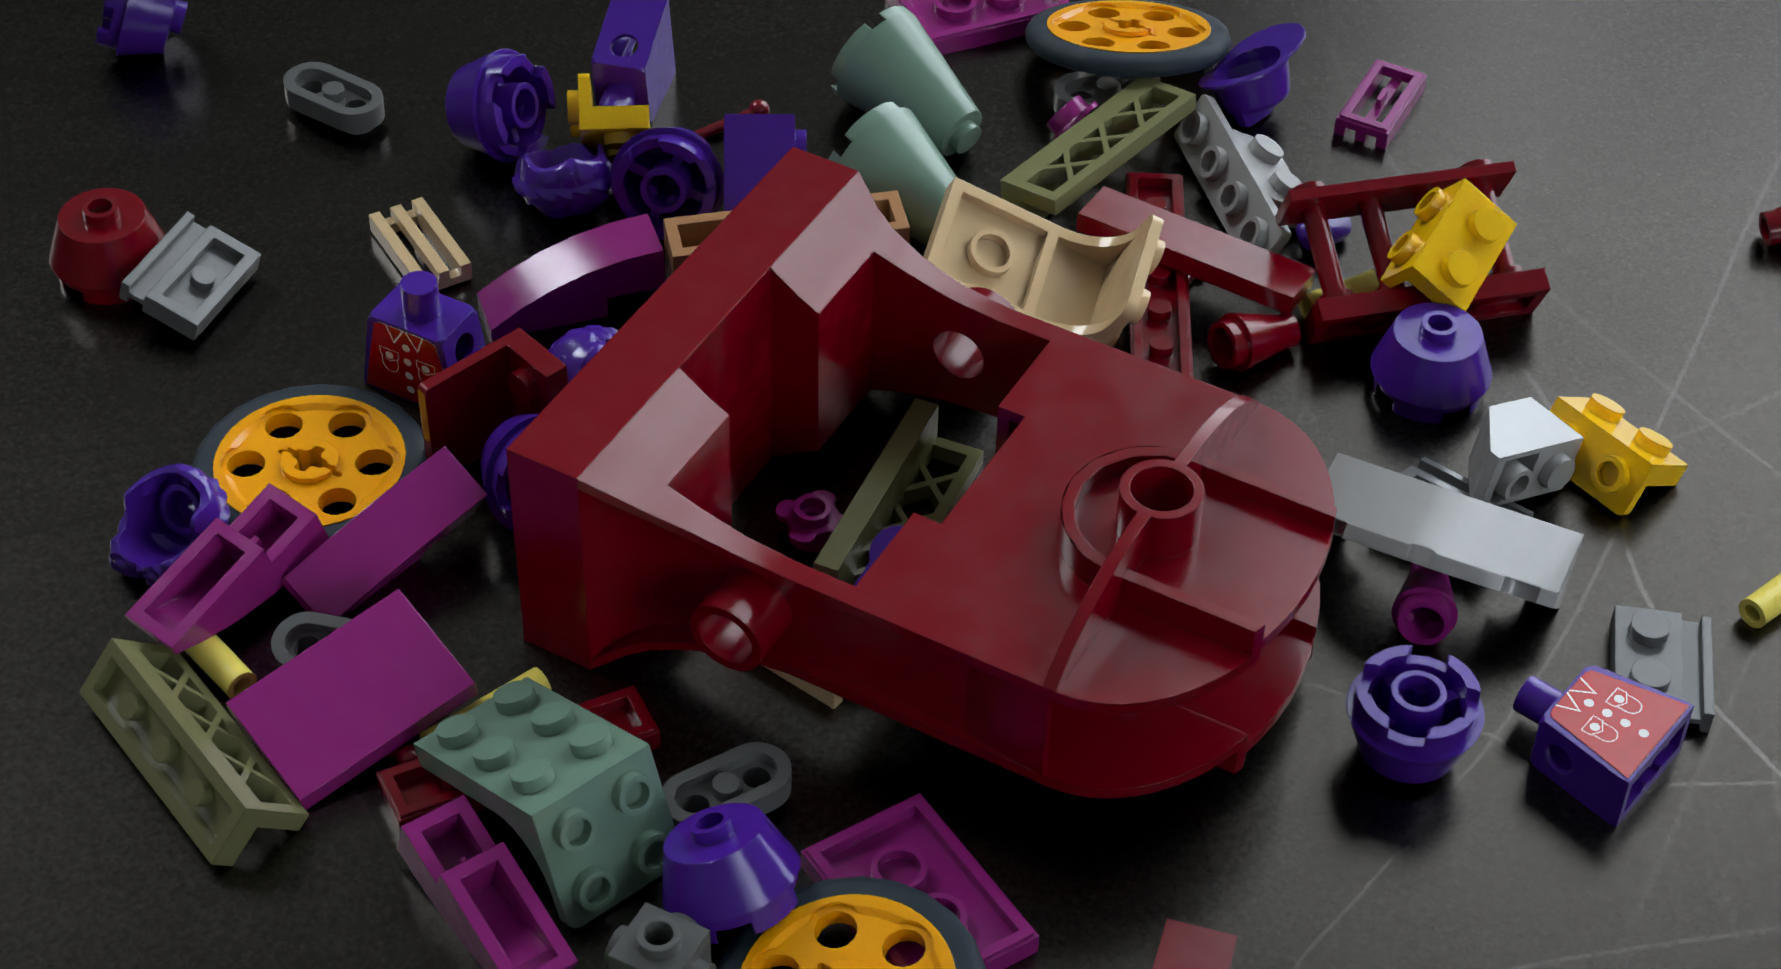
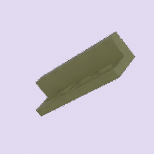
M1137 78L1000 180L1002 199L1042 218L1047 217L1049 214L1057 215L1196 109V94L1151 78Z
M915 398L814 561V569L854 585L870 562L869 551L873 539L882 530L891 526H904L908 518L902 509L904 505L929 498L935 511L934 513L924 515V517L938 523H942L969 489L982 467L984 451L937 437L939 405ZM934 458L960 466V469L956 473L933 479L926 467L931 459Z
M117 638L110 639L79 693L211 865L233 866L257 827L299 831L308 818L309 813L181 654H175L164 645Z

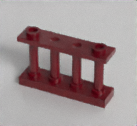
M1476 159L1453 169L1325 185L1322 181H1309L1289 190L1275 215L1278 226L1304 223L1323 294L1316 300L1303 322L1308 345L1385 334L1397 316L1406 308L1421 303H1433L1415 286H1410L1408 281L1389 288L1381 281V277L1391 263L1387 255L1393 246L1384 212L1416 208L1419 201L1433 188L1439 187L1443 190L1464 178L1498 206L1496 197H1500L1517 172L1515 162L1492 163L1490 159ZM1352 216L1361 217L1379 288L1375 291L1354 294L1353 290L1346 289L1328 220ZM1507 241L1491 268L1492 272L1486 276L1466 312L1476 321L1533 313L1551 290L1545 267L1523 270L1521 266L1515 265L1510 245Z

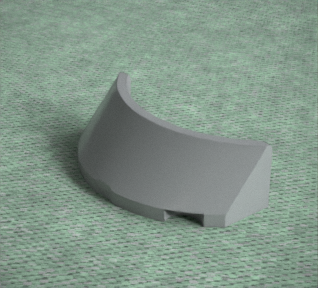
M1337 453L1328 470L1332 482L1335 507H1337L1333 534L1480 586L1511 594L1546 607L1560 608L1584 534Z

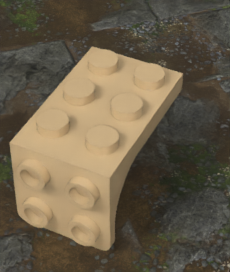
M955 177L946 188L923 257L968 288L982 287L1000 294L1018 312L1113 347L1123 328L1129 322L1132 324L1138 323L1148 306L1151 292L1145 289L1148 274L1150 275L1156 269L1165 249V241L1159 239L1164 220L1151 214L1136 230L1125 235L1115 237L1084 235L1065 229Z

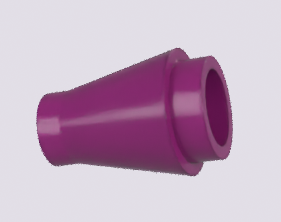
M1411 563L1409 574L1393 603L1391 611L1394 624L1401 635L1408 641L1419 645L1438 643L1454 629L1458 621V609L1449 575L1415 563Z

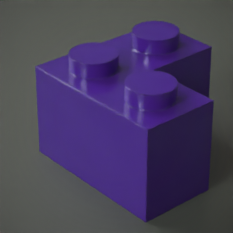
M724 114V211L733 210L792 147L807 152V129H795V114Z

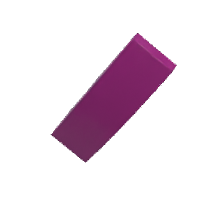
M647 213L611 222L574 235L536 253L503 273L477 293L478 303L491 339L501 338L519 327L528 333L607 317V298L656 289L665 282L664 250Z
M444 446L339 529L288 573L281 583L306 612H318L344 617L418 561L429 547L473 515L488 494L447 447Z
M269 483L230 526L216 517L131 607L125 616L132 624L175 654H178L239 621L273 596L284 586L281 583L283 578L328 540L329 536L317 514Z
M465 795L401 826L397 850L443 919L483 969H572L577 966V958L504 842L495 845Z

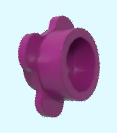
M1078 95L1066 103L1048 121L1046 126L1055 135V140L1097 109L1099 105L1095 101L1088 105Z
M816 490L812 493L804 494L795 501L783 500L776 506V518L787 524L789 542L797 549L806 552H819L822 550L843 514H840L835 507V495L826 490Z

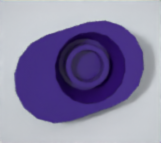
M1283 23L1252 34L1231 49L1213 70L1200 78L1198 86L1202 89L1212 90L1223 111L1233 115L1241 127L1253 126L1268 116L1276 105L1289 96V58L1305 40V27L1299 23Z

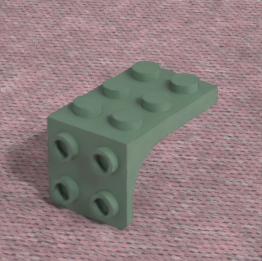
M526 677L501 686L495 691L492 698L464 714H457L443 720L438 724L434 732L413 743L421 767L494 811L515 830L537 861L550 888L559 918L572 928L584 926L663 875V845L666 837L675 826L650 745L532 679Z

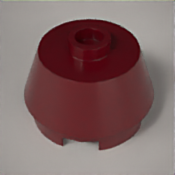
M117 188L93 189L73 197L61 208L50 248L49 264L54 274L59 278L61 286L64 288L68 285L70 288L82 292L84 302L96 305L125 303L126 301L119 298L122 281L166 234L137 195Z

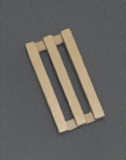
M423 197L411 200L412 210L406 211L401 204L390 207L391 217L384 218L380 211L369 214L371 232L403 276L413 271H422V269L395 232L398 231L404 233L415 248L417 256L423 263H426L438 281V290L473 278L470 260ZM417 225L420 226V228L422 229V231L425 233V235L428 237V239L431 241V243L434 245V247H435V248L437 249V251L440 253V255L442 256V258L445 260V262H446V263L448 264V266L451 268V271H450V270L448 269V267L445 265V263L443 262V260L440 258V256L437 254V252L434 250V248H433V247L431 246V244L428 242V240H427L426 237L423 235V233L420 231V229L417 227Z

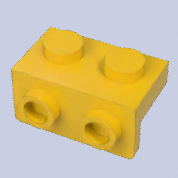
M589 73L578 74V90H567L568 125H570L571 137H581L582 144L590 146L595 153H597L598 143H601L608 160L614 161L617 152L631 137L651 129L649 105L594 106Z
M1464 178L1443 190L1439 187L1433 188L1419 201L1414 210V214L1418 218L1411 230L1404 233L1390 248L1387 258L1391 260V263L1381 277V281L1389 288H1392L1408 280L1433 303L1448 304L1466 312L1517 223Z
M1593 393L1590 398L1558 396L1550 409L1551 413L1584 437L1574 460L1575 471L1570 480L1617 515L1630 514L1646 486H1676L1688 467V464L1670 452L1673 444L1667 438L1645 427L1637 429L1622 418L1625 410L1619 404L1603 395Z

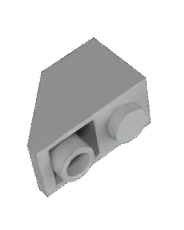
M1532 397L1489 406L1468 458L1469 497L1499 506L1563 489V486L1571 479L1575 471L1574 460L1584 437Z

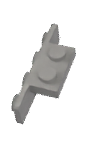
M1203 94L1196 102V109L1181 120L1179 127L1174 133V138L1227 234L1279 254L1291 238L1289 227L1296 229L1297 224L1278 226L1275 215L1288 191L1302 184V182L1290 172L1282 158L1284 152L1274 140L1263 134H1257L1253 137L1232 129L1216 100L1211 96Z

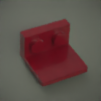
M519 327L421 382L417 387L427 459L444 446L447 447L463 467L481 458L482 450L488 437L500 424L518 415L540 414L568 384L567 365Z

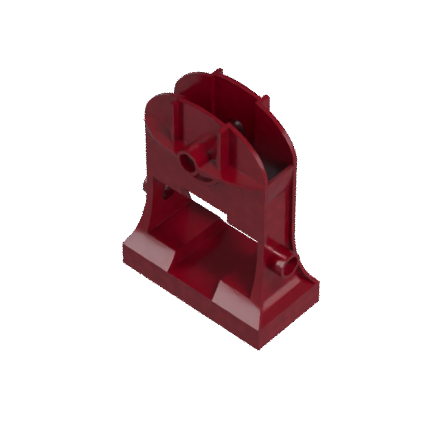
M792 147L506 448L523 637L525 641L590 670L626 655L649 650H692L705 652L717 663L737 671H749L760 664L804 680L1031 779L1045 787L1087 798L1114 799L1135 797L1180 785L1204 774L1214 767H1219L1233 774L1244 767L1246 752L1279 719L1298 689L1312 658L1320 609L1319 576L1327 559L1328 552H1330L1337 513L1332 482L1326 464L1314 443L1293 421L1278 411L1245 395L1234 394L1018 312L1003 296L990 289L982 287L968 288L960 284L921 256L892 228L878 209L859 171ZM870 389L902 392L945 400L997 417L995 456L942 523H938L913 513L856 586L803 565L732 528L731 505L771 458L798 452H818Z

